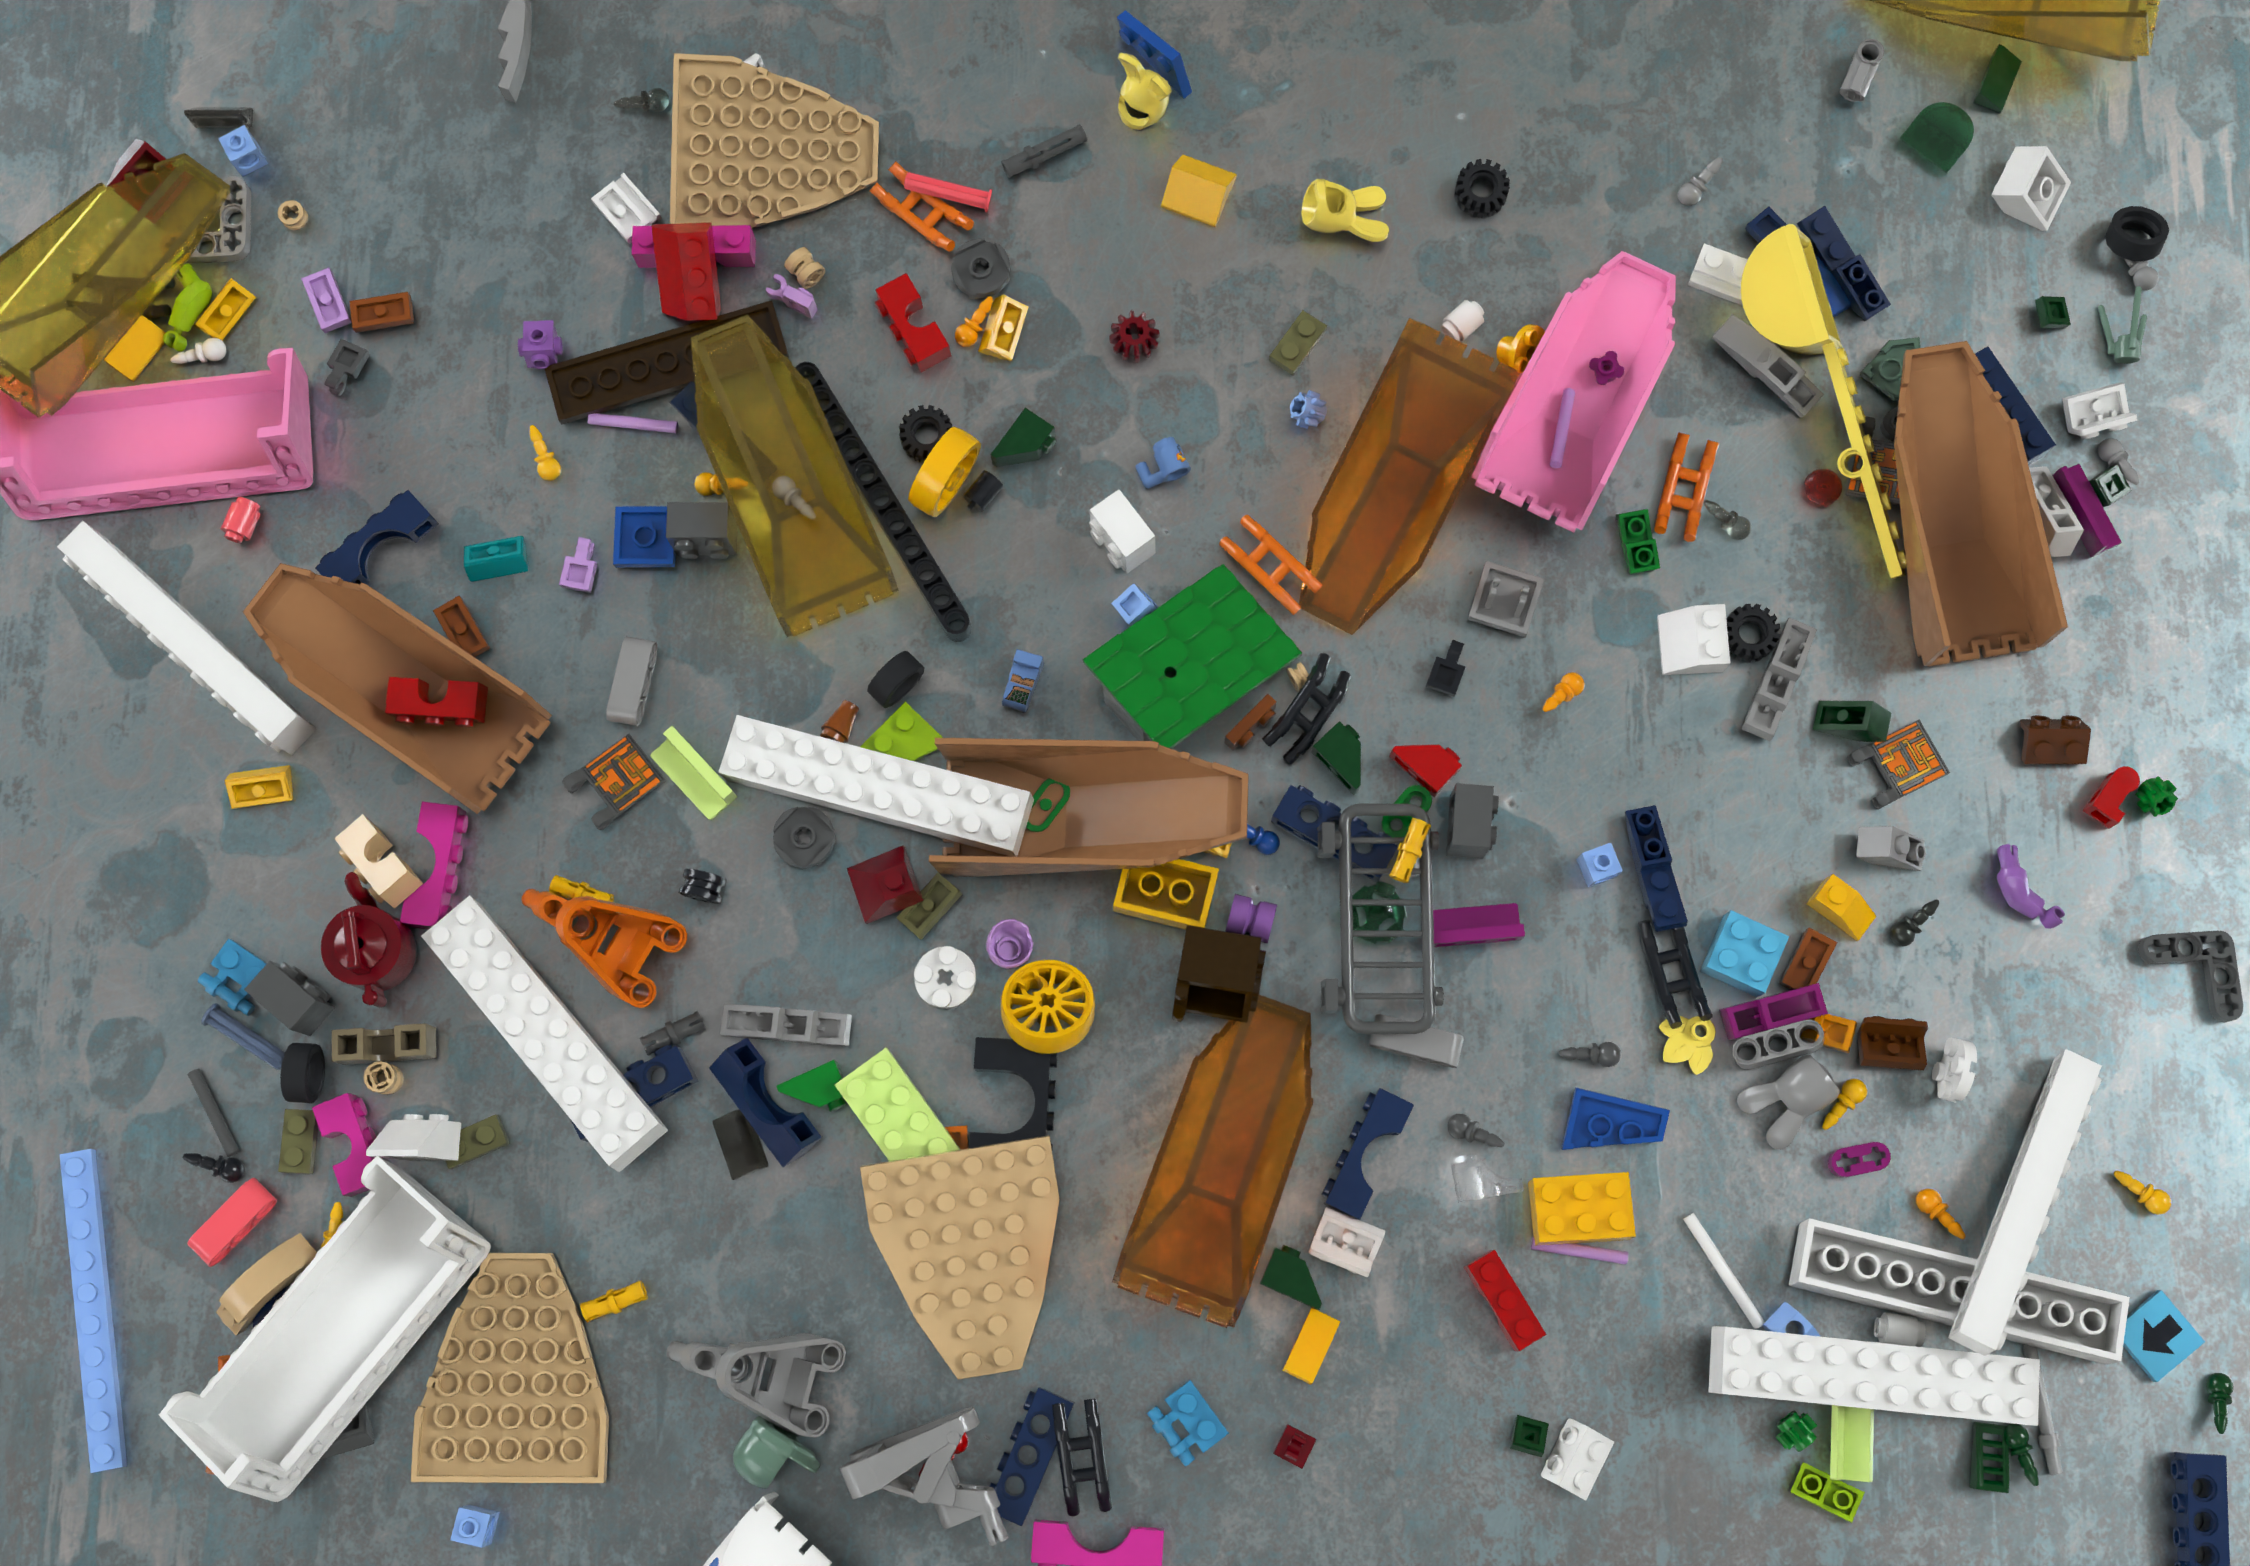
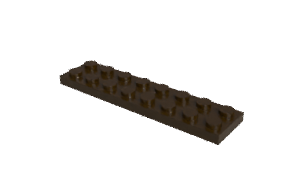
M772 300L719 315L717 320H702L549 365L545 368V373L561 425L586 418L589 414L607 412L683 389L690 381L695 385L710 381L693 341L749 318L768 364L789 358ZM744 330L705 346L718 378L759 367Z

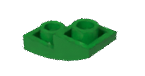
M1648 509L1616 514L1619 536L1629 574L1660 569L1656 539L1652 538Z

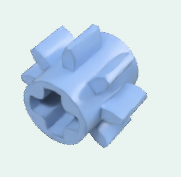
M1311 390L1307 394L1299 392V395L1290 404V417L1297 420V426L1306 429L1309 426L1318 427V424L1326 417V401L1320 399V393Z

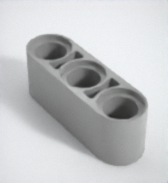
M628 636L624 638L607 704L606 719L608 721L639 726L656 661L657 642Z
M1376 1014L1374 1022H1410L1381 1014ZM1430 1027L1425 1032L1418 1034H1371L1369 1046L1433 1064L1457 1068L1464 1037L1456 1033Z
M1814 1020L1799 1021L1738 1039L1733 1044L1732 1055L1736 1064L1743 1069L1749 1070L1820 1050L1825 1041L1824 1031L1821 1025ZM1807 1029L1815 1030L1819 1037L1814 1043H1805L1800 1038L1803 1031ZM1775 1038H1783L1788 1044L1785 1050L1775 1052L1770 1049V1042ZM1745 1046L1753 1047L1756 1050L1755 1057L1747 1061L1742 1060L1738 1055L1741 1048Z

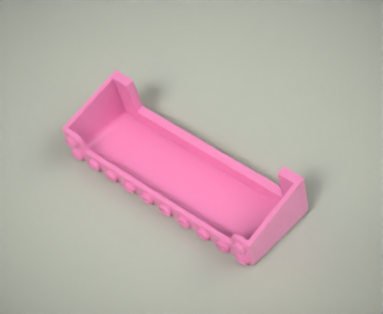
M293 347L279 348L269 352L267 355V365L270 370L80 391L72 393L65 406L60 410H56L42 398L36 397L31 390L16 379L0 381V494L16 516L25 520H43L306 489L313 483L308 376ZM52 394L51 396L58 400L61 394Z

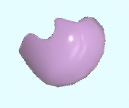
M1005 919L992 927L987 936L986 949L990 959L998 967L1013 969L1019 968L1029 960L1034 943L1029 933V927L1016 919Z

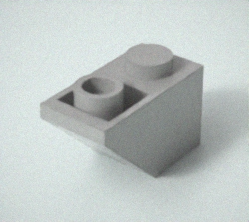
M1894 826L1859 827L1857 858L1874 865L1922 871V862L1926 855L1924 840Z

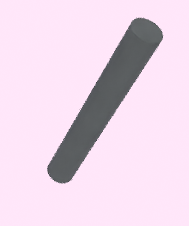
M200 1069L189 1072L187 1075L227 1157L237 1154L239 1149Z

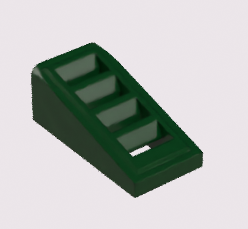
M1974 1422L1970 1488L2009 1493V1445L2004 1439V1429L2006 1426ZM1983 1433L1997 1434L1998 1441L1983 1439ZM1983 1446L1998 1448L1997 1454L1983 1453ZM1983 1459L1997 1461V1468L1983 1466ZM1984 1473L1995 1474L1996 1481L1984 1480Z

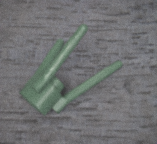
M2137 286L2135 289L2130 334L2119 336L2118 341L2115 343L2103 305L2098 306L2108 344V355H2114V361L2117 363H2135L2141 357V345L2147 315L2143 314L2141 316L2138 326L2142 292L2140 286Z

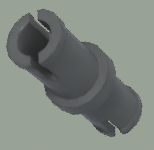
M698 1011L674 1023L669 1021L665 1023V1027L640 1037L643 1046L656 1041V1043L644 1048L647 1055L649 1056L660 1048L673 1043L675 1046L681 1044L680 1040L705 1030L703 1021L690 1026L691 1023L701 1019Z

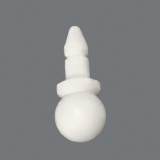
M208 338L203 344L201 342L196 343L194 349L179 352L170 361L177 364L200 360L202 363H206L208 360L219 361L226 355V345L218 338Z

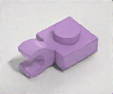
M774 274V281L780 284L781 287L778 290H772L767 287L765 289L767 295L771 299L784 302L787 307L812 319L818 310L813 298L814 296L804 288L798 287V289L787 285L783 276Z
M579 537L575 557L565 556L559 582L562 588L591 593L597 569V563L590 561L595 548V543H591V539Z

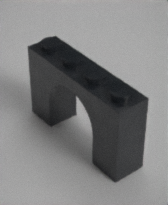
M976 1037L974 1070L976 1072L1010 1073L1020 1076L1033 1089L1035 1107L1029 1121L1017 1131L1006 1134L970 1132L969 1148L1047 1136L1048 1131L1054 1130V1112H1049V1099H1055L1056 1080L1050 1079L1051 1068H1057L1058 1053L1042 1054L1032 1052L1018 1045L1013 1039Z

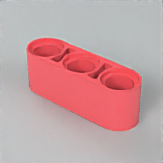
M251 1178L191 1236L187 1245L209 1267L216 1265L273 1209L277 1199L256 1178Z

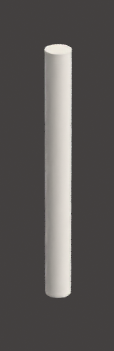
M1694 1212L1683 1218L1753 1328L1758 1329L1763 1326L1765 1321Z

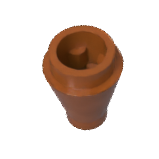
M843 700L840 707L821 726L822 733L820 736L847 743L859 708L854 703Z

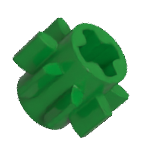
M2159 776L2147 779L2141 783L2138 792L2135 793L2140 799L2137 805L2144 813L2150 811L2154 817L2158 814H2166L2173 809L2178 800L2174 795L2177 788L2169 780L2163 781Z
M1795 1410L1791 1411L1776 1424L1781 1432L1775 1437L1785 1449L1790 1450L1794 1447L1797 1452H1800L1817 1438L1812 1432L1817 1427V1424L1808 1413H1802L1799 1416Z

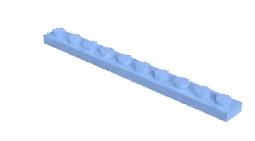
M86 1149L59 1155L90 1472L95 1473L127 1467L96 1150Z

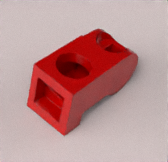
M2129 766L2120 767L2114 772L2109 773L2083 809V812L2108 829L2117 825L2125 815L2124 812L2118 809L2125 797L2135 791L2140 784L2138 773Z

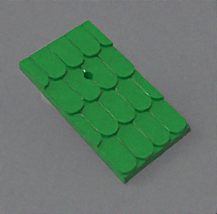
M1222 564L1190 587L1188 586L1152 613L1144 616L1121 634H1117L1082 660L1103 685L1105 704L1138 741H1155L1159 745L1172 749L1302 656V652L1293 640L1276 624L1274 619L1259 605L1253 595L1236 579L1234 574Z

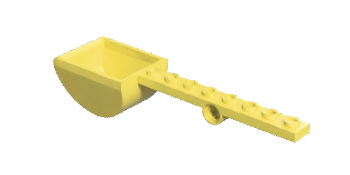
M1788 224L1767 235L1755 247L1747 260L1741 280V300L1745 314L1752 326L1762 336L1783 349L1798 354L1825 355L1851 443V448L1844 450L1840 454L1837 462L1838 469L1844 476L1854 480L1861 479L1890 578L1896 579L1906 576L1905 551H1899L1896 539L1900 538L1899 529L1896 521L1890 522L1887 510L1892 509L1887 492L1882 493L1879 481L1883 480V475L1879 464H1873L1870 453L1875 451L1870 434L1865 435L1862 423L1866 422L1862 406H1856L1853 395L1858 393L1853 376L1847 377L1845 366L1849 365L1848 357L1844 347L1842 348L1811 240L1795 225ZM1859 455L1863 460V465L1860 470L1851 472L1848 469V461L1851 457Z

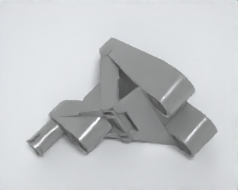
M801 1333L756 1342L730 1343L729 1348L699 1342L684 1344L681 1341H673L667 1348V1357L671 1361L682 1363V1366L688 1371L716 1379L717 1385L725 1394V1397L738 1402L780 1429L813 1438L821 1436L827 1430L830 1419L829 1412L825 1407L808 1401L816 1370L827 1373L838 1371L844 1364L846 1351L842 1343L836 1340L810 1333ZM748 1356L752 1364L751 1372L749 1376L746 1378V1380L740 1382V1380H742L748 1372L749 1362L746 1357ZM768 1357L772 1358L773 1362L764 1391L760 1390L759 1387Z
M974 1407L963 1409L857 1450L849 1455L851 1461L840 1467L852 1499L860 1498L881 1489L916 1499L919 1503H933L943 1529L954 1527L979 1516L990 1546L996 1545L997 1541L1001 1543L1009 1538L997 1510V1507L1001 1504L995 1489L989 1486L960 1483L951 1460L963 1434L980 1424ZM927 1458L918 1481L905 1474V1472Z

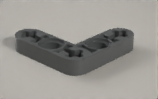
M2217 930L2156 934L2140 941L2138 945L2139 956L2148 964L2202 961L2208 1005L2213 1018L2219 1022H2229L2238 1019L2242 1015L2243 999L2235 946L2232 937L2228 933ZM2187 939L2192 943L2193 953L2190 956H2185L2179 951L2178 944L2180 940ZM2214 941L2223 944V949L2217 950V948L2203 950V944ZM2153 943L2155 947L2169 945V951H2163L2155 956L2154 952H2149L2148 947L2153 945ZM2217 968H2223L2228 972L2229 981L2226 985H2221L2215 980L2214 972ZM2231 990V993L2226 995L2217 994V991ZM2226 1002L2227 1005H2232V1011L2227 1013L2225 1010L2220 1009V1005Z

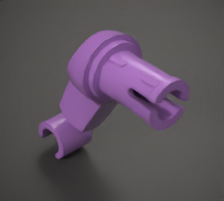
M2010 844L2000 846L1997 849L2001 870L1996 878L2008 905L2032 920L2040 916L2042 925L2047 929L2054 928L2063 923L2060 918L2064 917V911L2059 906H2053L2045 910L2043 908L2045 900L2029 888L2027 872L2020 867L2017 846H2010Z

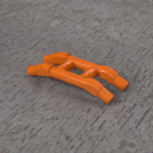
M895 161L888 170L904 186L908 171ZM878 183L869 190L889 211L895 213L926 237L929 242L948 252L954 249L955 242L934 228L943 215L951 223L966 230H971L974 225L972 219L963 215L962 212L950 206L941 198L911 191L900 203ZM921 198L934 208L924 220L910 211Z
M1678 432L1656 514L1654 531L1657 534H1664L1666 532L1672 506L1689 510L1685 523L1684 540L1693 542L1696 539L1701 510L1719 443L1707 440L1698 471L1681 467L1690 435ZM1678 478L1696 483L1692 499L1674 494Z
M1249 515L1243 516L1240 521L1241 525L1261 543L1249 555L1229 537H1223L1219 545L1292 615L1296 614L1302 606L1278 583L1292 571L1313 593H1316L1323 584L1257 521ZM1269 551L1282 562L1270 575L1257 564Z

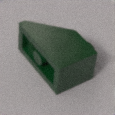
M1024 408L990 454L992 464L996 467L1039 460L1044 453H1050L1056 444L1055 427L1027 408Z
M1819 701L1813 730L1858 742H1886L1892 713L1874 701Z
M1339 721L1313 745L1311 753L1355 795L1361 786V742L1358 740L1360 736L1350 725L1344 726Z
M1283 1245L1281 1250L1274 1248L1259 1284L1320 1310L1322 1302L1305 1260L1299 1258L1301 1252L1286 1245Z

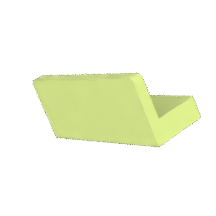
M671 726L663 733L667 740L654 750L650 757L707 819L713 820L737 798V795L679 732Z
M1832 1405L1831 1480L1873 1482L1874 1409Z

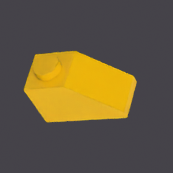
M1834 874L1822 881L1806 903L1856 941L1860 940L1876 918L1875 913L1860 893Z

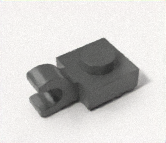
M340 339L327 362L329 368L333 369L325 381V386L330 387L329 391L341 396L346 388L348 376L357 379L370 356L369 352L362 347Z

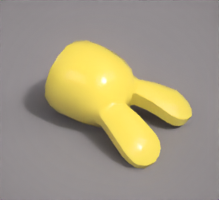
M1119 53L1118 60L1123 65L1127 77L1120 90L1118 114L1126 126L1142 130L1157 123L1165 115L1169 103V95L1172 93V90L1166 79L1152 70L1144 69L1135 56L1128 53ZM1125 101L1131 108L1146 113L1148 116L1142 119L1132 117L1126 109Z
M1316 179L1308 186L1303 198L1301 217L1303 223L1311 230L1321 233L1350 231L1370 242L1383 241L1387 239L1389 234V227L1384 222L1356 216V212L1376 210L1384 204L1386 194L1382 188L1369 186L1351 191L1342 185L1325 179Z

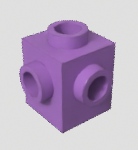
M553 320L523 321V338L518 339V352L520 357L524 356L527 368L545 369L549 365L558 363V355L563 354L562 338L558 337Z

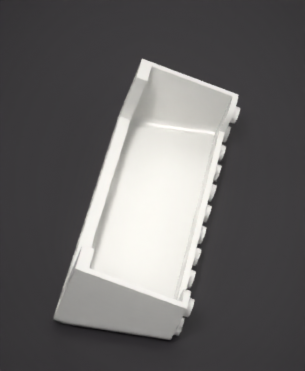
M378 1155L365 1166L361 1176L362 1184L371 1190L369 1194L360 1200L358 1207L346 1221L339 1225L337 1232L327 1244L318 1250L311 1263L295 1278L294 1283L285 1294L274 1303L264 1319L252 1329L251 1334L243 1344L231 1354L222 1369L209 1380L201 1394L198 1395L189 1391L177 1393L168 1400L165 1408L159 1413L164 1422L229 1489L272 1502H279L287 1498L490 1252L491 1245L484 1237L403 1169Z

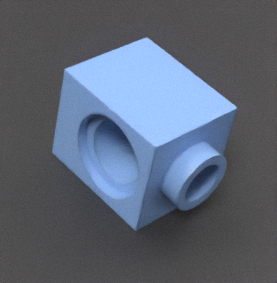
M245 125L218 138L230 162L242 177L268 164L256 139Z
M1134 583L1111 603L1130 626L1159 608L1151 597Z
M1611 843L1583 852L1576 859L1588 888L1614 879L1623 872Z
M473 1505L459 1507L450 1540L480 1548L491 1545L500 1512Z

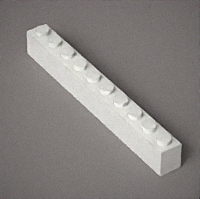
M2067 1049L2062 1051L2053 1060L1948 1337L1983 1356L2000 1350L2006 1340L2007 1333L2003 1331L2007 1320L2010 1321L2016 1313L2018 1304L2014 1302L2018 1291L2021 1292L2024 1289L2029 1276L2025 1273L2028 1263L2034 1261L2039 1251V1245L2036 1244L2039 1234H2043L2049 1224L2050 1217L2046 1215L2049 1207L2053 1206L2059 1197L2060 1188H2057L2060 1177L2063 1178L2069 1170L2071 1161L2067 1158L2070 1150H2074L2080 1140L2081 1133L2078 1132L2080 1123L2087 1119L2091 1111V1105L2088 1104L2090 1096L2097 1092L2102 1079L2098 1075L2102 1065Z

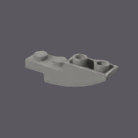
M1731 315L1711 337L1753 378L1758 377L1799 417L1805 416L1824 395L1805 376L1806 371L1793 359L1738 317Z

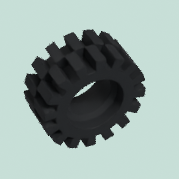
M1477 159L1475 165H1473L1472 161L1469 162L1466 169L1464 167L1461 169L1457 178L1454 193L1456 195L1455 200L1457 204L1461 203L1460 209L1463 212L1469 209L1468 215L1472 217L1474 212L1478 213V218H1483L1484 213H1487L1488 217L1493 216L1494 210L1498 213L1502 205L1504 206L1508 196L1510 180L1509 177L1506 178V170L1500 171L1501 165L1497 162L1494 167L1491 166L1492 160L1486 159L1485 164H1482L1481 159ZM1476 180H1485L1492 185L1493 193L1488 197H1479L1472 192L1471 185Z
M924 405L918 406V411L912 408L909 410L910 415H904L902 418L903 424L900 423L899 436L903 449L906 450L910 458L913 456L915 461L919 463L921 459L926 460L940 438L952 428L948 415H944L943 410L940 408L935 410L932 405H929L928 409H924ZM927 424L934 426L938 430V437L934 442L922 444L917 441L915 434L919 427Z
M1745 604L1742 608L1740 606L1737 607L1727 617L1730 655L1732 653L1737 655L1735 657L1736 660L1740 661L1744 658L1745 662L1750 663L1755 659V662L1766 657L1777 645L1776 642L1780 639V634H1778V631L1781 629L1780 623L1775 624L1777 617L1775 614L1770 616L1768 614L1770 609L1767 607L1761 610V605L1755 604L1754 607H1751V604ZM1744 623L1756 624L1762 634L1760 641L1754 644L1743 641L1739 634L1740 626Z

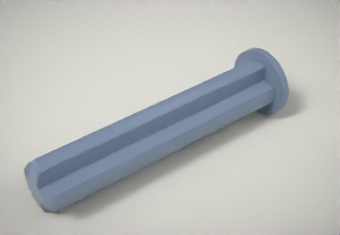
M218 1003L213 1004L205 1012L201 1024L204 1026L209 1024L274 1069H281L285 1052L222 1011Z

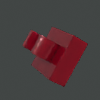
M1287 1424L1273 1454L1303 1469L1317 1439Z

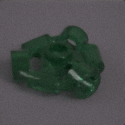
M1377 881L1376 884L1369 887L1364 885L1352 895V899H1373V893L1386 899H1400L1396 892V887L1382 881ZM1352 905L1353 930H1379L1382 922L1392 918L1396 922L1387 930L1405 931L1403 929L1404 919H1407L1405 906ZM1356 907L1363 908L1366 914V924L1363 926H1359ZM1397 937L1358 938L1376 944L1377 941L1388 942V944H1390Z

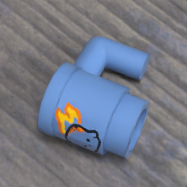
M1174 437L1164 438L1152 447L1155 453L1154 458L1160 469L1159 471L1151 475L1146 462H1140L1135 466L1143 486L1148 489L1164 481L1171 482L1180 479L1191 470L1180 445L1176 443Z

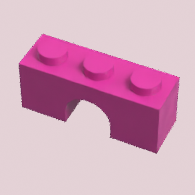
M345 1093L312 1107L322 1137L332 1139L346 1134L351 1141L352 1149L348 1158L332 1166L342 1196L353 1197L370 1190L362 1184L361 1176L365 1166L375 1158L366 1156V1150L375 1140L376 1134L372 1127L367 1126L364 1117L367 1115V1109L363 1100L360 1097L358 1098L357 1095Z

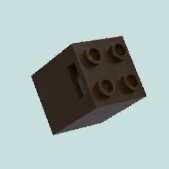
M1187 925L1172 1012L1173 1020L1181 1022L1185 1017V1012L1247 1023L1249 1011L1256 1012L1260 992L1261 976L1266 951L1260 950L1262 938Z

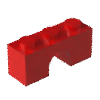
M907 273L875 289L878 300L874 303L882 318L888 316L892 325L889 326V329L896 342L902 340L906 349L903 350V353L911 366L916 364L920 373L952 356L950 346L935 321L924 327H915L908 322L911 315L921 310L923 305L921 297Z
M389 677L385 713L395 717V722L414 724V719H423L425 724L443 726L444 721H455V726L473 727L474 723H485L488 687L479 682L448 680V689L445 697L440 702L431 704L428 697L429 683L417 678Z
M1495 1250L1485 1253L1464 1266L1479 1294L1486 1299L1495 1313L1498 1325L1514 1351H1521L1547 1335Z

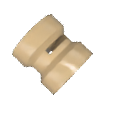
M801 247L786 259L784 267L790 274L797 276V282L802 288L809 289L823 278L825 268L819 262H815L812 259V253L806 247Z
M383 1061L370 1064L363 1076L364 1083L368 1089L384 1095H391L399 1091L404 1080L400 1068Z

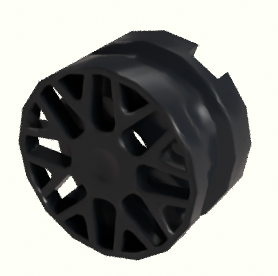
M686 868L684 870L683 877L685 882L679 888L678 893L680 895L707 903L721 904L722 899L719 894L721 888L726 886V878L695 869Z

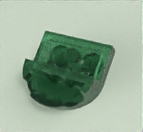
M1938 102L1924 108L1903 133L1900 140L1947 174L1970 146L1974 134V126L1970 116L1962 108L1952 103Z

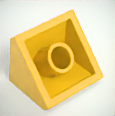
M1182 154L1171 168L1161 207L1216 227L1237 174Z

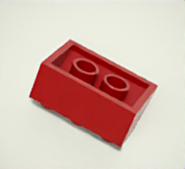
M712 222L652 225L662 313L687 321L717 320L721 311Z

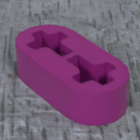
M1880 1142L1841 1148L1829 1155L1828 1167L1830 1172L1837 1177H1850L1879 1171L1889 1165L1891 1153ZM1871 1148L1876 1153L1880 1152L1882 1158L1877 1160V1166L1874 1161L1863 1162L1862 1156L1871 1154ZM1840 1154H1843L1844 1159L1855 1157L1856 1164L1848 1165L1846 1168L1847 1172H1845L1843 1167H1837L1836 1161L1841 1160Z

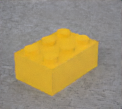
M1177 859L1149 868L1122 869L1113 903V911L1185 930L1187 925L1205 928L1218 879L1219 868Z
M1629 1172L1532 1178L1528 1182L1535 1246L1623 1241L1636 1237Z

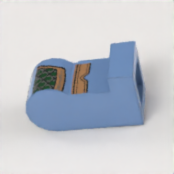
M1016 650L1002 706L1027 712L1044 666L1042 656Z

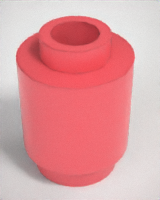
M237 497L236 501L231 503L220 528L225 532L224 537L239 544H242L243 540L250 541L261 515L259 513L261 506L247 498Z

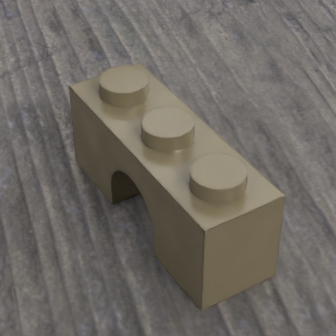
M426 1023L395 1025L394 1029L385 1030L365 1028L331 1030L332 1062L338 1064L352 1065L377 1061L394 1062L437 1058L436 1027Z

